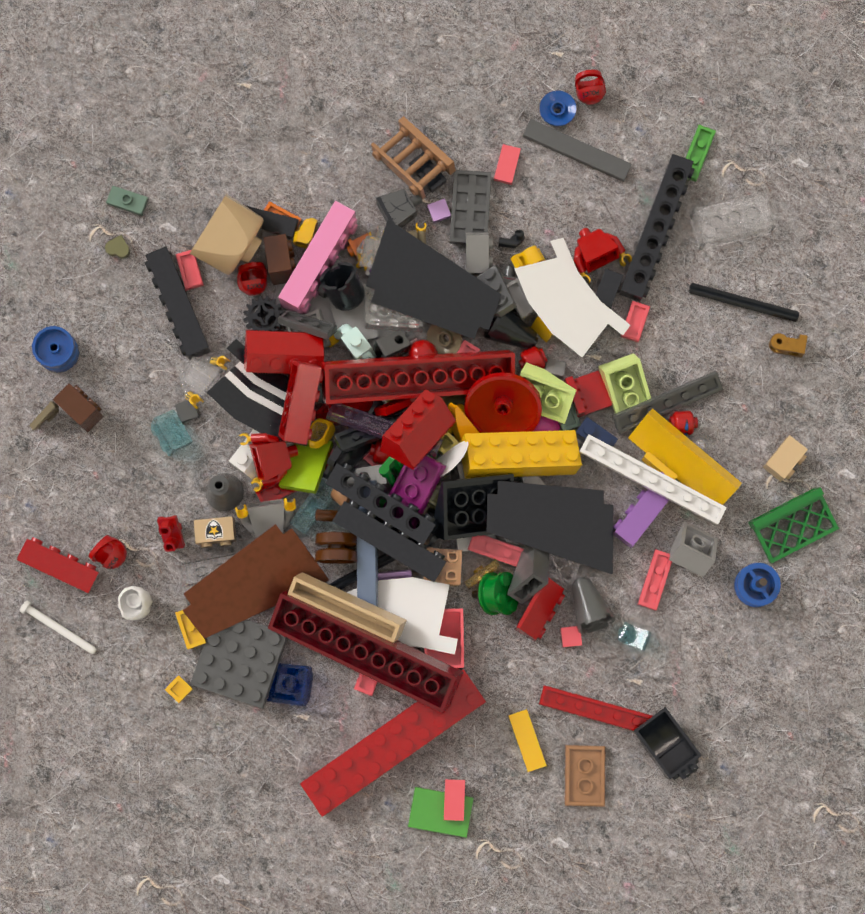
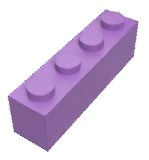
M643 489L636 497L639 499L635 506L631 504L625 511L627 514L624 520L619 519L614 525L615 532L613 535L632 548L667 504L668 499L649 489L647 491Z

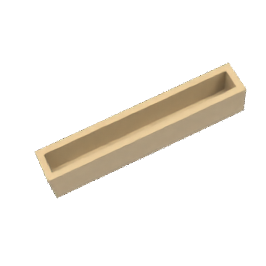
M303 572L294 576L288 595L392 643L401 637L407 621Z

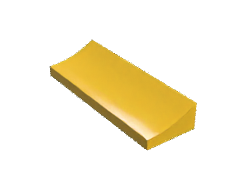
M653 408L628 437L645 453L650 452L677 474L678 477L676 479L682 484L721 505H724L742 484Z

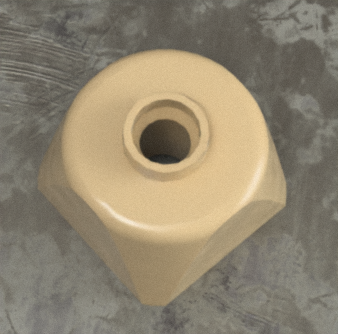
M226 194L190 254L219 271L230 275L240 261L249 263L262 242L256 235L264 220L260 215Z

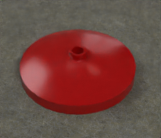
M500 372L486 375L471 386L466 395L464 411L465 416L479 433L532 432L541 418L542 401L535 386L527 379L513 373Z

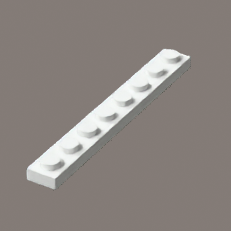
M591 435L587 436L579 453L715 525L719 524L727 508Z

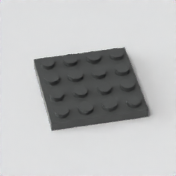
M249 620L241 621L213 634L205 640L206 643L202 648L190 685L264 709L288 638L268 629L267 626Z

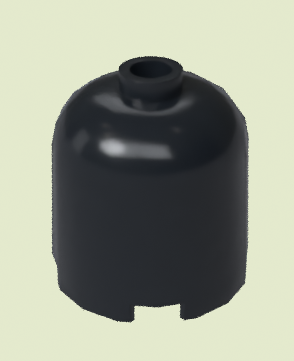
M340 262L337 267L333 269L329 267L322 273L320 277L321 287L336 309L349 311L362 303L365 297V290L357 271L351 263Z

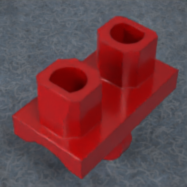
M177 515L158 517V529L163 539L164 550L170 552L184 548L185 543L181 532L182 524L179 523Z

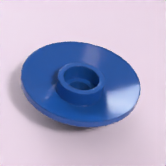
M564 91L549 92L540 102V115L546 123L552 126H564L575 117V100ZM560 109L561 112L555 113L554 110Z

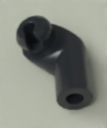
M516 230L510 239L500 237L498 247L513 249L518 247L525 239L524 232Z

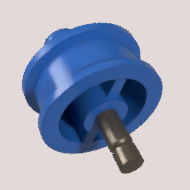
M753 563L739 571L734 582L737 597L741 602L750 607H762L773 602L781 588L778 573L771 566L764 563Z

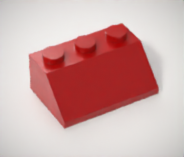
M549 578L548 584L533 596L515 630L533 641H536L537 638L541 639L546 631V628H544L546 621L551 622L556 613L553 611L555 605H560L565 597L563 594L564 588Z

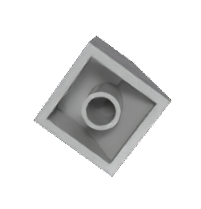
M684 521L671 547L669 560L676 565L690 570L694 574L704 577L715 563L718 538Z

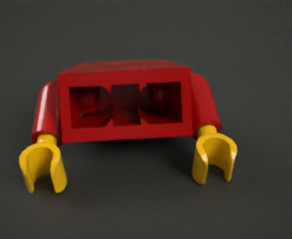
M583 228L579 232L581 238L577 240L578 246L574 250V263L582 278H587L588 284H590L591 279L585 274V271L590 273L620 258L619 263L623 267L626 266L623 258H627L629 263L632 261V256L625 254V248L617 236L604 233L601 229L590 232L588 228Z
M248 433L239 435L247 438V442H240L241 445H246L249 442L253 443L249 444L258 478H254L251 484H259L258 487L253 489L256 492L262 486L267 487L279 483L287 474V470L292 467L290 458L298 456V449L295 445L287 447L286 442L279 440L277 436L267 433L251 434V436Z

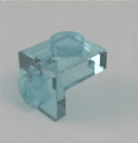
M624 622L623 626L619 629L618 640L625 645L645 651L652 633Z

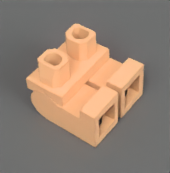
M428 547L427 550L432 553L436 550L445 556L444 560L447 561L435 582L449 584L453 587L459 586L461 584L462 550Z

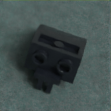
M666 707L634 730L645 750L667 779L673 778L675 780L681 777L684 780L691 776L690 774L697 771L698 766L696 764L699 762L698 758L702 755Z

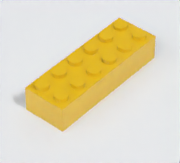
M575 430L466 433L460 441L468 442L467 451L461 459L465 479L511 473L514 474V477L575 475L582 466Z

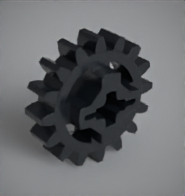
M259 296V301L252 299L253 304L246 305L248 311H243V314L247 317L243 318V321L248 323L246 325L247 329L275 331L276 328H282L278 324V317L284 311L280 310L282 308L281 304L276 305V299L270 301L269 296H266L265 300H262L261 296ZM265 305L270 306V307H272L273 309H270V310H269L268 308L265 307ZM262 310H263L264 313L266 314L265 323H264V321L262 320V314H263ZM253 323L260 324L262 328L255 326Z

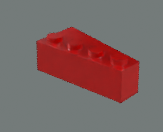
M34 537L31 540L26 539L16 560L89 593L99 573L95 571L96 566L87 562L85 565L78 563L79 558L70 554L67 557L60 554V549L51 545L49 548L42 546L43 541Z

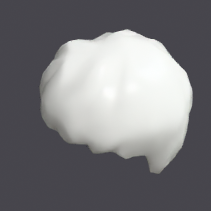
M126 587L119 594L118 608L121 611L122 617L126 620H141L150 613L153 601L150 593L142 587Z

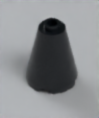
M512 311L502 317L494 316L489 332H484V338L487 340L524 349L535 346L539 339L536 337L537 332Z

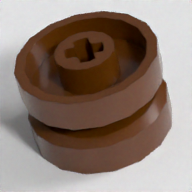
M323 532L316 534L315 545L323 547V549L315 551V562L323 564L357 563V551L347 549L357 546L356 535L347 532Z

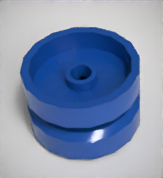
M50 326L40 330L34 337L32 352L36 360L49 371L59 373L65 372L75 365L79 357V346L68 331L62 327Z

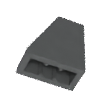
M530 546L521 552L508 590L510 597L524 604L548 584L549 553Z

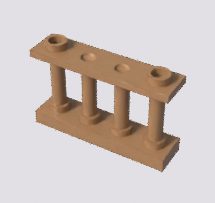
M403 116L398 120L400 129L394 137L381 148L374 142L371 144L372 155L377 161L381 160L405 182L415 196L419 195L424 199L426 196L423 187L441 171H446L449 175L456 171L454 161ZM404 137H409L412 143L392 160L386 153ZM421 148L424 151V155L404 171L398 164L415 149ZM433 159L437 166L419 182H416L411 175L428 160Z

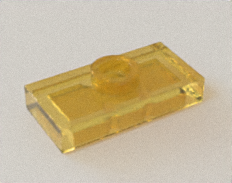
M495 559L485 567L479 566L473 571L474 575L464 582V585L467 589L472 588L481 581L486 573L493 572L499 568L500 564Z

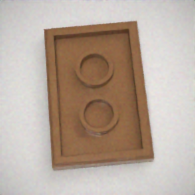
M565 745V806L605 807V746Z

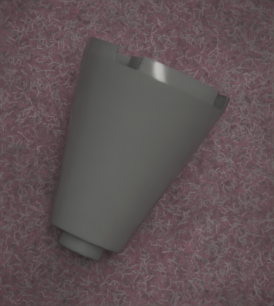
M222 473L214 476L208 482L205 495L208 503L214 509L230 511L240 505L244 490L241 481L236 476Z
M585 577L574 580L572 592L579 633H583L582 630H587V633L598 631L607 627V622L610 620L613 623L616 619L613 612L591 580L585 579Z

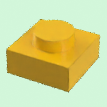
M180 675L165 689L178 703H181L193 690Z

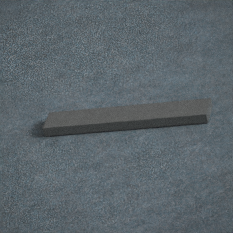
M530 119L523 134V137L622 182H624L632 165L627 161L533 119Z
M716 371L612 415L617 432L621 434L637 427L652 408L662 416L723 390L718 373Z

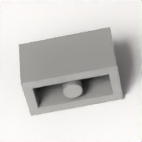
M488 232L466 233V271L469 273H483L493 266V256H489V249H493V239L489 237Z

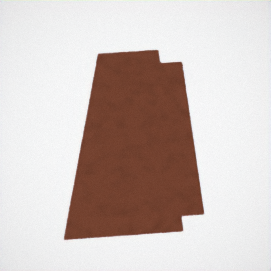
M275 524L187 590L184 596L190 602V605L183 612L205 639L276 606L280 594L289 590L294 576L302 572L323 582H327L329 579L318 563L315 562V559L294 530L291 528L283 534Z

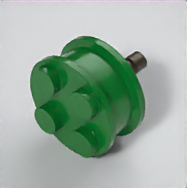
M495 572L486 573L479 583L478 590L472 591V597L479 598L481 608L486 614L497 615L500 613L502 615H510L517 610L518 601L508 595L513 574L510 572H500L499 574Z

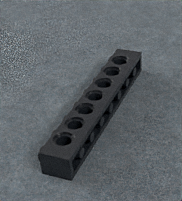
M672 154L619 295L638 302L641 301L642 297H647L650 287H647L648 281H653L656 270L653 269L655 263L659 264L663 253L660 252V249L667 244L669 236L666 233L668 229L672 230L676 219L672 217L674 212L678 213L682 202L679 199L681 195L685 196L688 185L685 183L687 178L691 179L695 168H692L694 161ZM673 175H679L682 180L676 181ZM673 192L675 197L670 198L666 193ZM660 209H667L669 211V214H662L660 212ZM659 225L663 231L657 232L653 226ZM653 242L656 248L650 249L647 243ZM646 259L649 261L650 265L644 266L641 264L640 260ZM634 277H642L643 283L635 282Z

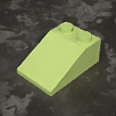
M634 353L598 366L615 414L651 399L640 358Z
M526 363L520 376L531 382L539 392L542 401L541 416L565 424L576 389L547 370Z

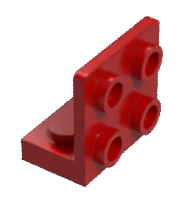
M595 371L575 379L572 376L565 378L564 382L576 389L573 404L578 418L612 406L600 371Z

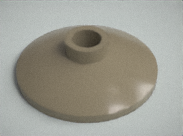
M433 324L428 329L427 340L436 346L438 354L458 352L462 345V335ZM445 335H448L449 341L445 339Z

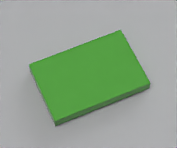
M415 787L408 827L467 838L473 797L465 796L464 821L444 820L445 792Z

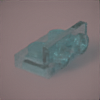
M174 409L153 419L151 431L154 436L158 437L161 449L168 456H172L175 451L192 443L191 437Z

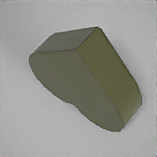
M122 235L108 241L105 245V250L110 256L117 255L119 258L124 259L130 254V249Z

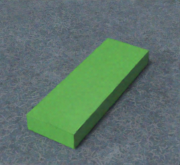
M698 125L686 159L694 161L692 168H695L691 179H689L694 182L698 179L716 133L715 130L702 125Z

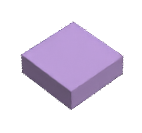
M445 199L427 205L433 223L451 218V213Z

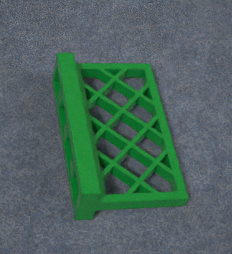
M814 487L748 521L771 564L839 529L823 497L824 493L821 487ZM818 500L822 505L820 514L811 511L813 503ZM799 510L806 512L803 522L794 520L795 514ZM810 513L819 516L816 527L807 524ZM822 518L828 519L832 527L827 530L820 529ZM779 520H789L786 531L777 528ZM793 522L802 525L799 535L790 533ZM806 526L815 529L813 537L810 539L803 537ZM766 527L773 529L770 540L763 538L760 530ZM776 531L785 533L782 544L773 541ZM789 535L798 538L796 546L792 548L786 546ZM772 544L781 546L779 555L772 557L770 553Z

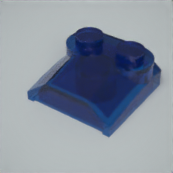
M279 663L267 702L306 706L311 696L313 682L312 667Z

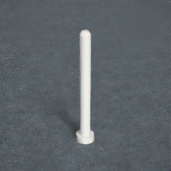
M26 600L21 606V613L25 614L27 612L91 654L96 652L97 649L93 645L32 607L30 601Z

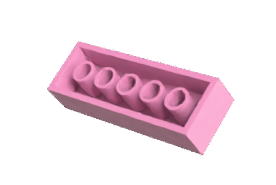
M337 201L334 202L278 296L283 308L301 314H306L309 311L312 298L318 296L317 290L321 285L320 277L327 268H331L337 259L339 260L338 254L341 250H345L348 245V237L350 234L353 235L358 227L354 210Z

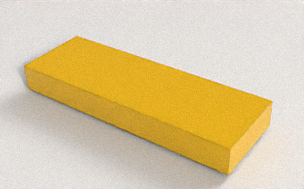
M527 709L508 715L527 772L547 766Z

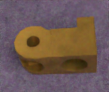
M777 333L770 339L769 348L774 353L802 358L805 354L808 336L800 334L795 339Z

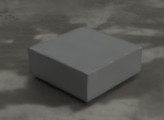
M189 400L175 404L181 424L199 418L197 409L191 405Z

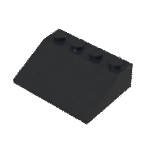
M514 474L441 481L434 513L435 522L439 524V527L434 536L443 540L491 534L487 532V494H498V481L514 482Z

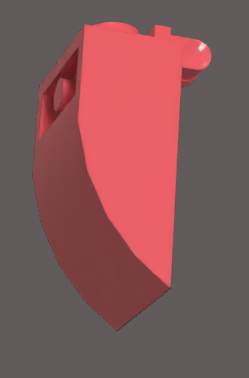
M463 608L445 609L439 635L458 639L455 655L424 648V653L456 669H464Z

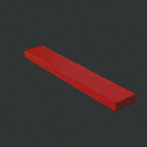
M543 685L539 705L632 731L652 717L649 714Z

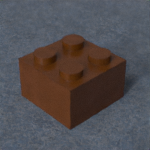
M286 234L263 237L271 281L273 285L285 284L296 268L292 241L287 239Z
M68 383L52 399L86 432H89L104 417L100 413L102 409L91 398L87 400L89 396L77 385L73 387Z

